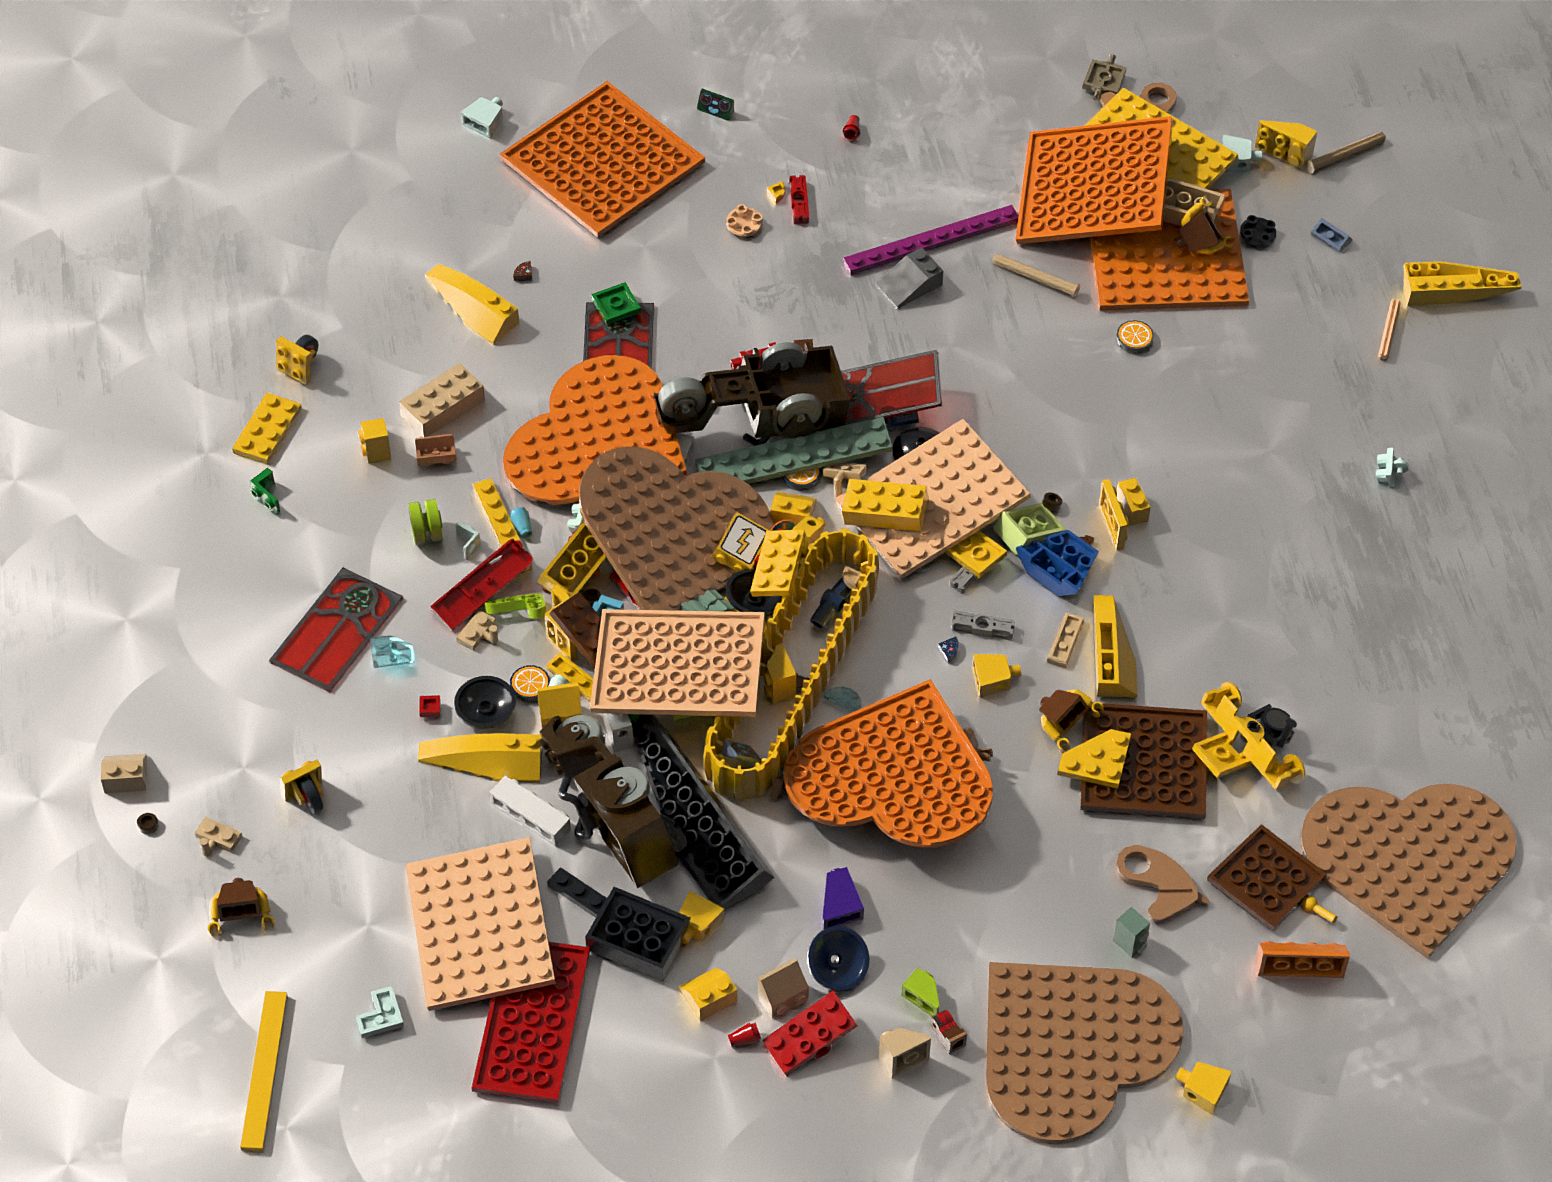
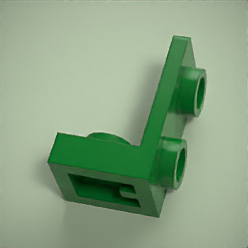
M267 467L250 480V491L256 499L263 501L269 510L272 509L278 514L280 512L279 501L267 491L275 484L273 471Z

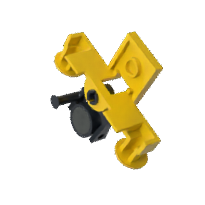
M1225 682L1221 685L1220 689L1217 690L1215 688L1205 692L1201 704L1225 732L1195 743L1192 750L1216 778L1253 763L1275 790L1285 787L1289 780L1296 784L1303 781L1305 767L1302 760L1294 754H1288L1280 762L1276 758L1277 753L1272 749L1275 746L1283 748L1285 744L1290 743L1295 733L1293 728L1297 726V723L1287 712L1280 708H1271L1272 706L1268 704L1248 714L1247 717H1238L1236 714L1241 707L1242 696L1235 684ZM1239 732L1241 733V740L1247 743L1240 754L1231 746L1234 744Z

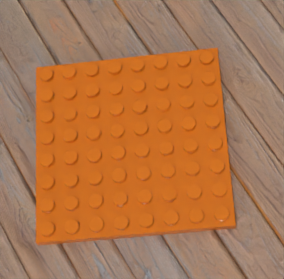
M608 81L500 153L502 161L597 238L705 163V157Z
M1172 116L1030 132L1015 239L1017 244L1162 230L1173 128Z
M1216 189L1212 191L1225 194L1223 210L1216 227L1222 238L1224 236L1231 237L1226 240L1227 245L1229 243L1234 244L1232 247L1224 246L1222 250L1211 255L1200 254L1196 251L1191 252L1187 245L1179 249L1174 239L1181 236L1179 231L1181 226L1163 221L1162 230L1090 237L1099 310L1249 306V295L1231 189Z

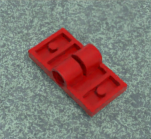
M833 990L762 1041L783 1073L788 1076L810 1059H819L827 1055L831 1051L833 1043L858 1027V1025Z

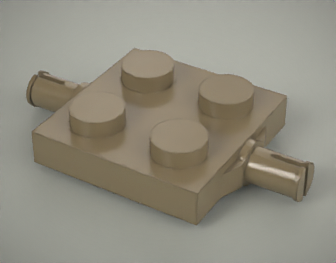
M1110 54L1107 61L1093 59L1091 61L1082 89L1095 92L1093 96L1095 101L1096 98L1097 101H1100L1101 95L1104 93L1113 92L1117 94L1120 90L1127 68L1114 63L1116 59L1114 54L1113 57Z

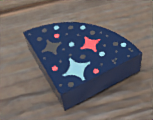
M956 636L938 643V648L947 662L951 661L958 651V639Z

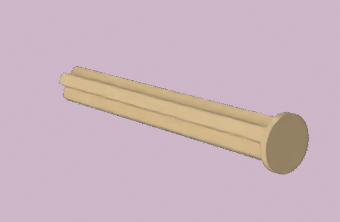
M1379 132L1313 160L1308 159L1305 162L1306 168L1312 174L1319 168L1385 142L1386 135L1383 132Z
M998 253L993 257V264L1068 293L1073 298L1077 296L1080 290V284H1073Z

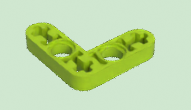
M540 593L498 598L485 602V609L488 614L527 609L529 618L537 619L545 617L544 614L546 613L544 598Z

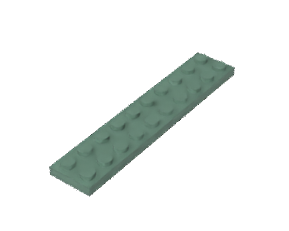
M884 417L814 432L804 437L787 438L695 459L697 472H722L735 476L747 484L891 452L893 449Z

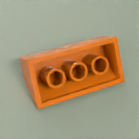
M1259 942L1257 950L1258 976L1344 978L1350 953L1346 945H1339L1337 943Z

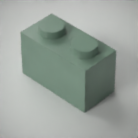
M1130 907L1116 920L1113 941L1131 957L1137 952L1141 953L1147 947L1150 922L1133 907Z

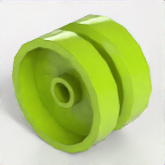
M436 499L425 500V513H422L421 504L418 501L408 503L415 546L426 544V531H429L430 540L433 543L443 541L441 529L443 526Z

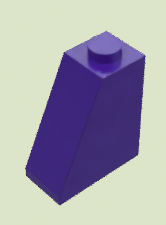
M847 867L836 868L828 872L822 929L843 926L863 920L864 907Z

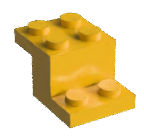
M557 584L551 588L553 608L544 614L546 637L566 658L574 661L577 659V647L549 615L554 608L571 598L568 591L562 589Z

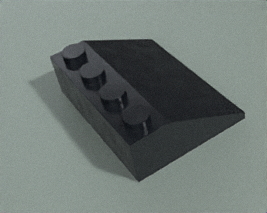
M613 887L585 936L586 947H590V951L664 981L674 962L691 917Z

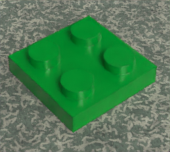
M626 282L591 294V299L606 325L641 313V307Z

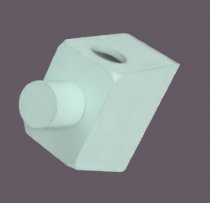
M480 97L461 111L462 125L490 139L503 119L502 100L495 97L490 101Z
M1229 135L1222 136L1221 144L1238 154V160L1226 172L1249 171L1251 161L1261 162L1262 151L1251 150V140Z

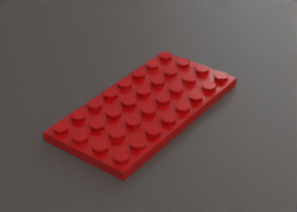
M549 942L556 984L491 998L471 1087L472 1092L559 1103L590 947Z

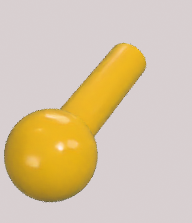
M1307 896L1302 901L1301 906L1304 911L1308 913L1315 912L1331 923L1337 921L1338 916L1321 907L1315 897Z

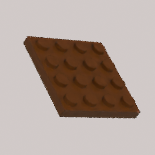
M1261 824L1208 875L1207 881L1273 931L1324 881L1327 874Z

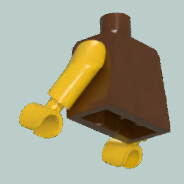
M1207 195L1201 197L1200 203L1192 206L1181 221L1182 227L1179 229L1181 236L1174 239L1179 249L1187 245L1191 252L1196 251L1200 254L1211 255L1222 250L1224 246H1233L1234 243L1226 244V240L1231 237L1224 236L1222 238L1207 209L1203 210V207H1208L1212 204V201L1208 204L1203 202Z
M1078 689L1068 691L1056 690L1050 697L1045 696L1041 699V707L1039 708L1042 714L1041 723L1043 730L1053 741H1057V746L1062 753L1065 752L1061 747L1062 744H1068L1070 748L1071 745L1068 739L1061 738L1060 735L1064 736L1090 708L1092 709V715L1096 718L1100 717V713L1095 709L1104 711V706L1101 702H1092L1089 696Z
M235 878L232 883H224L221 886L220 892L210 901V919H212V922L208 925L210 935L212 936L214 928H218V935L221 936L223 931L218 923V919H220V922L261 917V914H263L262 928L266 930V921H270L274 928V918L269 915L271 910L267 894L260 888L254 887L251 880L244 881L242 878Z

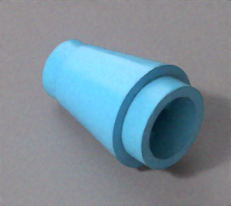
M524 507L512 510L510 519L521 537L526 538L532 535L529 512Z

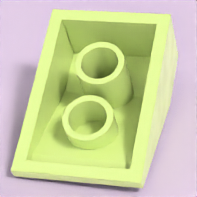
M1042 503L1004 511L993 527L998 536L1016 556L1018 555L1016 551L1017 546L1022 545L1025 547L1031 545L1032 541L1037 540L1040 542L1046 540L1048 536L1066 531L1064 526Z

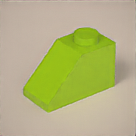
M917 967L902 985L901 996L929 1015L934 1016L939 1013L940 1006L935 979L929 972L922 971Z

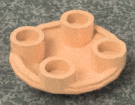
M740 204L728 214L726 225L733 234L749 237L760 231L763 225V216L755 209Z

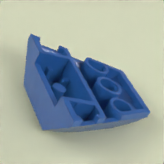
M1069 530L1048 536L1046 540L1040 542L1037 540L1032 541L1031 545L1025 547L1022 545L1016 547L1026 573L1057 596L1076 594L1099 553L1098 550Z

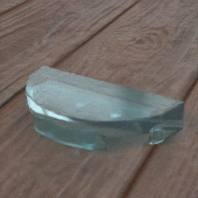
M844 686L834 687L824 694V699L850 712L861 709V698L851 688Z

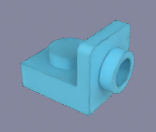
M601 595L598 602H594L592 608L601 617L602 609L624 610V603Z

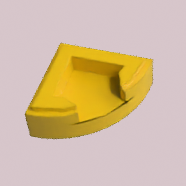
M783 181L767 187V193L775 204L780 202L785 195V184Z

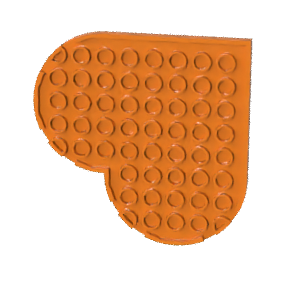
M604 355L591 358L570 368L558 379L552 389L549 400L550 412L529 420L509 439L504 451L503 464L510 485L515 490L517 489L521 492L523 497L534 502L539 500L547 502L549 505L578 502L579 485L589 465L601 454L615 448L627 446L642 447L655 451L668 458L684 475H687L677 435L667 434L663 425L658 424L655 414L656 405L653 394H659L663 387L658 375L645 363L618 355Z
M931 679L811 730L798 740L799 743L793 750H790L785 761L783 774L785 789L792 804L803 815L816 822L839 827L856 826L874 821L887 836L909 846L933 848L958 842L973 833L983 823L992 805L993 788L990 774Z

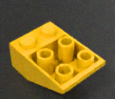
M1260 120L1255 148L1303 169L1306 166V160L1311 159L1313 156L1317 131L1300 123Z

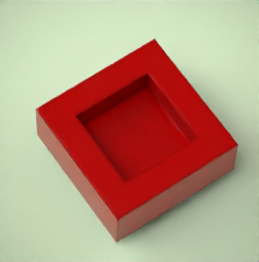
M440 695L420 696V717H440Z

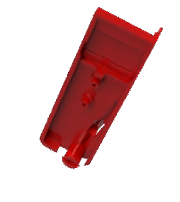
M508 540L430 606V610H433L449 629L453 631L485 605L486 601L491 600L529 568L533 563V557L522 548L523 545L519 540Z

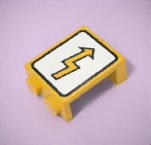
M736 512L711 557L715 558L720 564L731 567L735 572L745 569L751 570L755 558L762 549L766 531L770 530Z

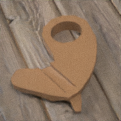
M1151 83L1145 86L1139 96L1168 114L1174 109L1177 99L1176 91L1164 83ZM1113 92L1102 94L1100 101L1103 107L1116 94ZM1160 93L1169 100L1166 103L1157 104L1148 97L1152 94Z
M1140 845L1125 847L1118 854L1116 871L1119 878L1127 884L1159 889L1157 900L1148 908V915L1152 921L1163 922L1178 913L1186 911L1195 902L1204 905L1209 903L1210 900L1198 892L1190 875L1182 866L1166 854ZM1132 857H1140L1147 861L1150 868L1144 873L1135 874L1128 871L1124 863Z

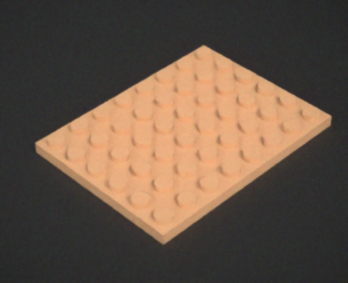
M962 419L865 479L868 481L926 486L929 501L922 532L867 526L856 527L863 535L868 537L869 543L877 550L898 577L903 579L998 519L1004 511L1014 509L1030 499L1031 496L1029 491L966 421ZM846 492L835 498V502L841 510Z
M602 609L590 704L591 713L756 717L765 620L764 612Z
M530 837L406 864L428 1011L556 984Z

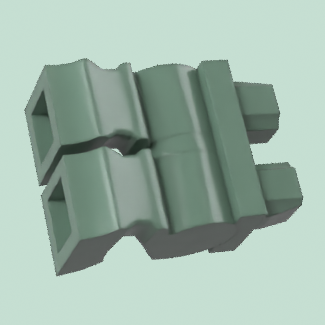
M715 589L707 590L704 595L698 597V600L693 599L688 603L684 602L681 604V611L735 612V608Z

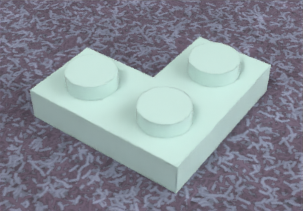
M392 986L372 991L371 995L376 1010L356 1016L361 1038L404 1026Z

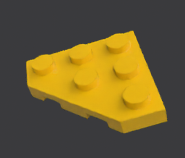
M1110 729L1062 753L1057 775L1118 788L1131 733Z

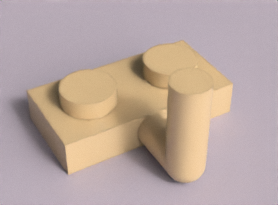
M843 462L825 466L823 476L834 479V495L837 498L842 494L841 482L843 479L861 480L867 469L866 465Z
M479 610L456 637L457 642L471 650H474L483 639L496 644L498 642L497 626H495L496 618Z
M205 817L195 831V836L200 839L203 855L209 856L216 846L232 852L242 838V832Z

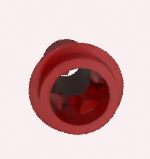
M851 115L843 128L844 137L848 140H855L860 135V118L857 115Z
M749 1022L729 1034L728 1038L731 1046L734 1047L757 1043L761 1036L756 1022L752 1024Z

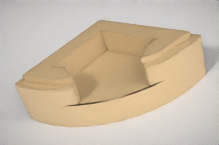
M845 565L842 574L843 581L850 589H855L859 582V575L863 573Z

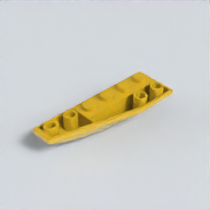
M1442 261L1404 263V295L1407 306L1462 303L1520 290L1522 287L1517 272Z
M1094 595L1097 697L1137 698L1136 660L1115 598L1112 595Z

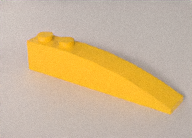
M440 264L425 274V277L433 287L443 295L444 300L453 307V311L463 319L464 324L494 345L519 324L517 307L471 277Z
M507 733L472 734L423 741L419 743L418 762L441 768L446 766L454 768V771L458 772L467 771L473 773L474 776L482 777L483 775L499 782L504 776H507L511 780L515 779L518 782L540 783L543 747L539 742L541 735Z

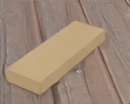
M1065 612L1049 652L1047 663L1064 668L1067 667L1084 623V617Z

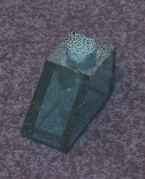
M391 635L370 638L374 668L414 663L411 643Z

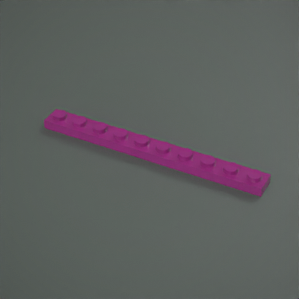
M1009 205L844 257L843 263L850 275H854L901 260L909 253L921 247L925 251H930L1018 223L1019 215L1013 205Z

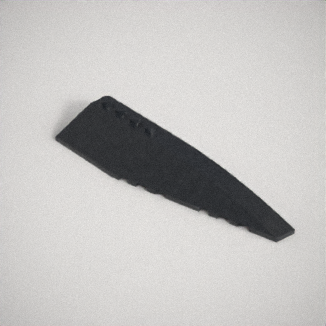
M641 714L636 723L630 720L635 737L634 741L639 748L640 758L647 770L646 774L655 799L660 806V813L671 818L675 823L673 826L676 829L680 828L687 839V846L680 852H674L708 900L726 909L760 891L775 878L686 754L655 714Z

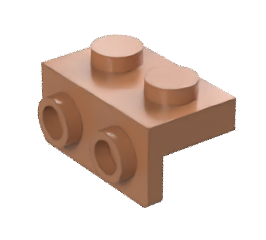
M453 434L415 438L418 465L431 466L436 463L449 464L457 461Z

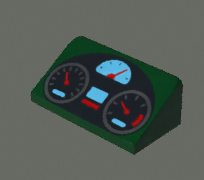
M702 88L697 103V110L729 120L734 113V100Z

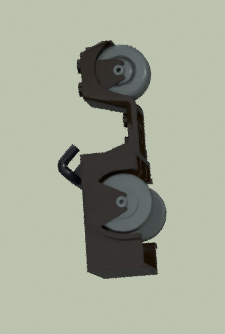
M805 342L804 351L796 343H778L766 349L761 356L758 349L753 348V354L743 355L742 365L738 366L737 369L707 372L701 375L699 380L690 377L677 378L665 384L659 394H653L658 424L663 425L667 434L702 431L717 407L745 404L755 438L745 433L743 440L753 446L765 444L772 436L797 438L799 436H808L816 431L844 426L850 404V396L833 346L811 348L809 342Z
M559 715L552 717L539 731L541 735L539 742L543 749L547 750L544 754L549 763L553 762L555 764L553 767L558 776L563 775L564 777L558 791L559 798L572 803L579 815L574 829L575 837L580 840L590 839L593 835V829H595L637 889L678 866L679 862L662 817L648 797L650 784L645 773L634 767H624L621 758L617 757L616 754H611L605 746V734L601 724L595 718L588 715H577L562 722ZM572 778H574L580 793L578 797L567 793Z

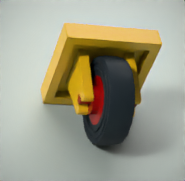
M303 335L293 343L280 336L276 339V368L306 385L311 381V363L316 358L319 346L318 341L311 335Z
M318 759L307 761L300 768L294 771L289 770L280 777L281 795L285 801L295 796L301 806L306 804L313 814L323 809L320 797L323 795V789L320 786V783H322V768Z

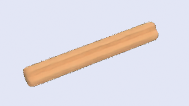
M1392 300L1390 303L1378 355L1379 359L1387 360L1389 357L1401 305L1399 300Z

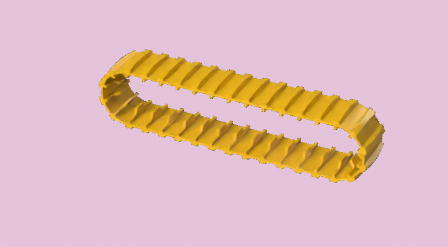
M841 528L840 531L830 533L825 531L820 534V538L814 543L809 544L805 558H802L799 562L791 596H782L781 603H777L775 606L773 618H769L766 623L765 633H763L760 676L766 674L768 660L772 657L777 645L783 643L785 630H791L793 615H799L801 600L806 601L808 598L809 585L815 586L817 571H823V567L828 568V565L834 562H842V565H845V562L857 566V570L863 573L859 575L858 589L852 588L850 604L845 603L843 605L842 619L837 618L835 620L834 634H828L826 649H820L818 665L812 664L810 680L803 681L801 696H795L793 711H787L785 727L779 726L776 743H770L768 759L762 758L761 765L757 762L755 767L751 769H741V766L735 769L731 768L728 764L725 765V760H723L721 754L723 742L727 738H733L735 722L741 723L742 716L715 717L714 726H710L707 731L703 758L707 780H711L715 792L720 796L724 794L738 802L754 797L757 799L765 796V792L773 786L775 779L779 777L780 770H784L785 761L790 750L795 748L797 738H801L805 723H809L812 717L813 707L818 706L821 692H825L829 679L833 677L838 661L842 660L846 646L850 645L854 631H857L860 626L861 617L865 616L868 610L869 601H873L876 595L879 558L877 550L872 548L868 537L865 535H858L850 532L849 529Z

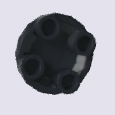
M1249 215L1247 220L1240 226V234L1248 244L1258 247L1267 246L1276 238V224L1272 220Z

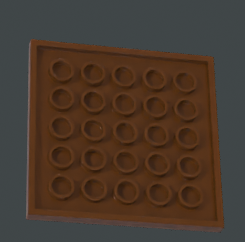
M1102 703L1104 711L1095 709L1100 713V717H1094L1091 708L1083 715V743L1110 729L1131 733L1119 787L1113 788L1081 780L1080 810L1205 819L1207 766L1192 748L1195 743L1207 739L1206 710Z

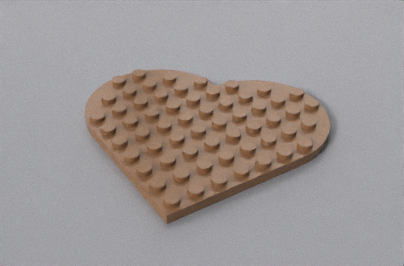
M619 447L601 454L586 469L579 485V509L583 521L641 610L681 611L682 603H688L693 599L698 600V597L704 595L707 590L715 589L718 592L726 588L729 578L736 572L731 567L720 564L711 556L718 547L728 528V524L736 512L768 530H771L773 527L772 516L765 501L743 480L730 474L716 471H703L685 476L668 458L642 447Z
M1455 784L1431 785L1411 793L1403 801L1379 789L1348 787L1325 795L1311 807L1303 823L1301 847L1305 857L1327 874L1323 881L1326 885L1428 959L1506 875L1515 856L1516 836L1512 823L1504 810L1485 794L1469 787Z
M989 962L986 1090L989 1102L997 1112L998 1118L1008 1128H1013L1023 1134L1024 1138L1040 1143L1063 1144L1077 1141L1080 1137L1089 1133L1092 1134L1104 1124L1105 1119L1112 1112L1118 1088L1141 1086L1155 1077H1160L1170 1068V1065L1179 1054L1183 1039V1021L1180 1010L1175 1000L1165 988L1143 974L1123 969Z

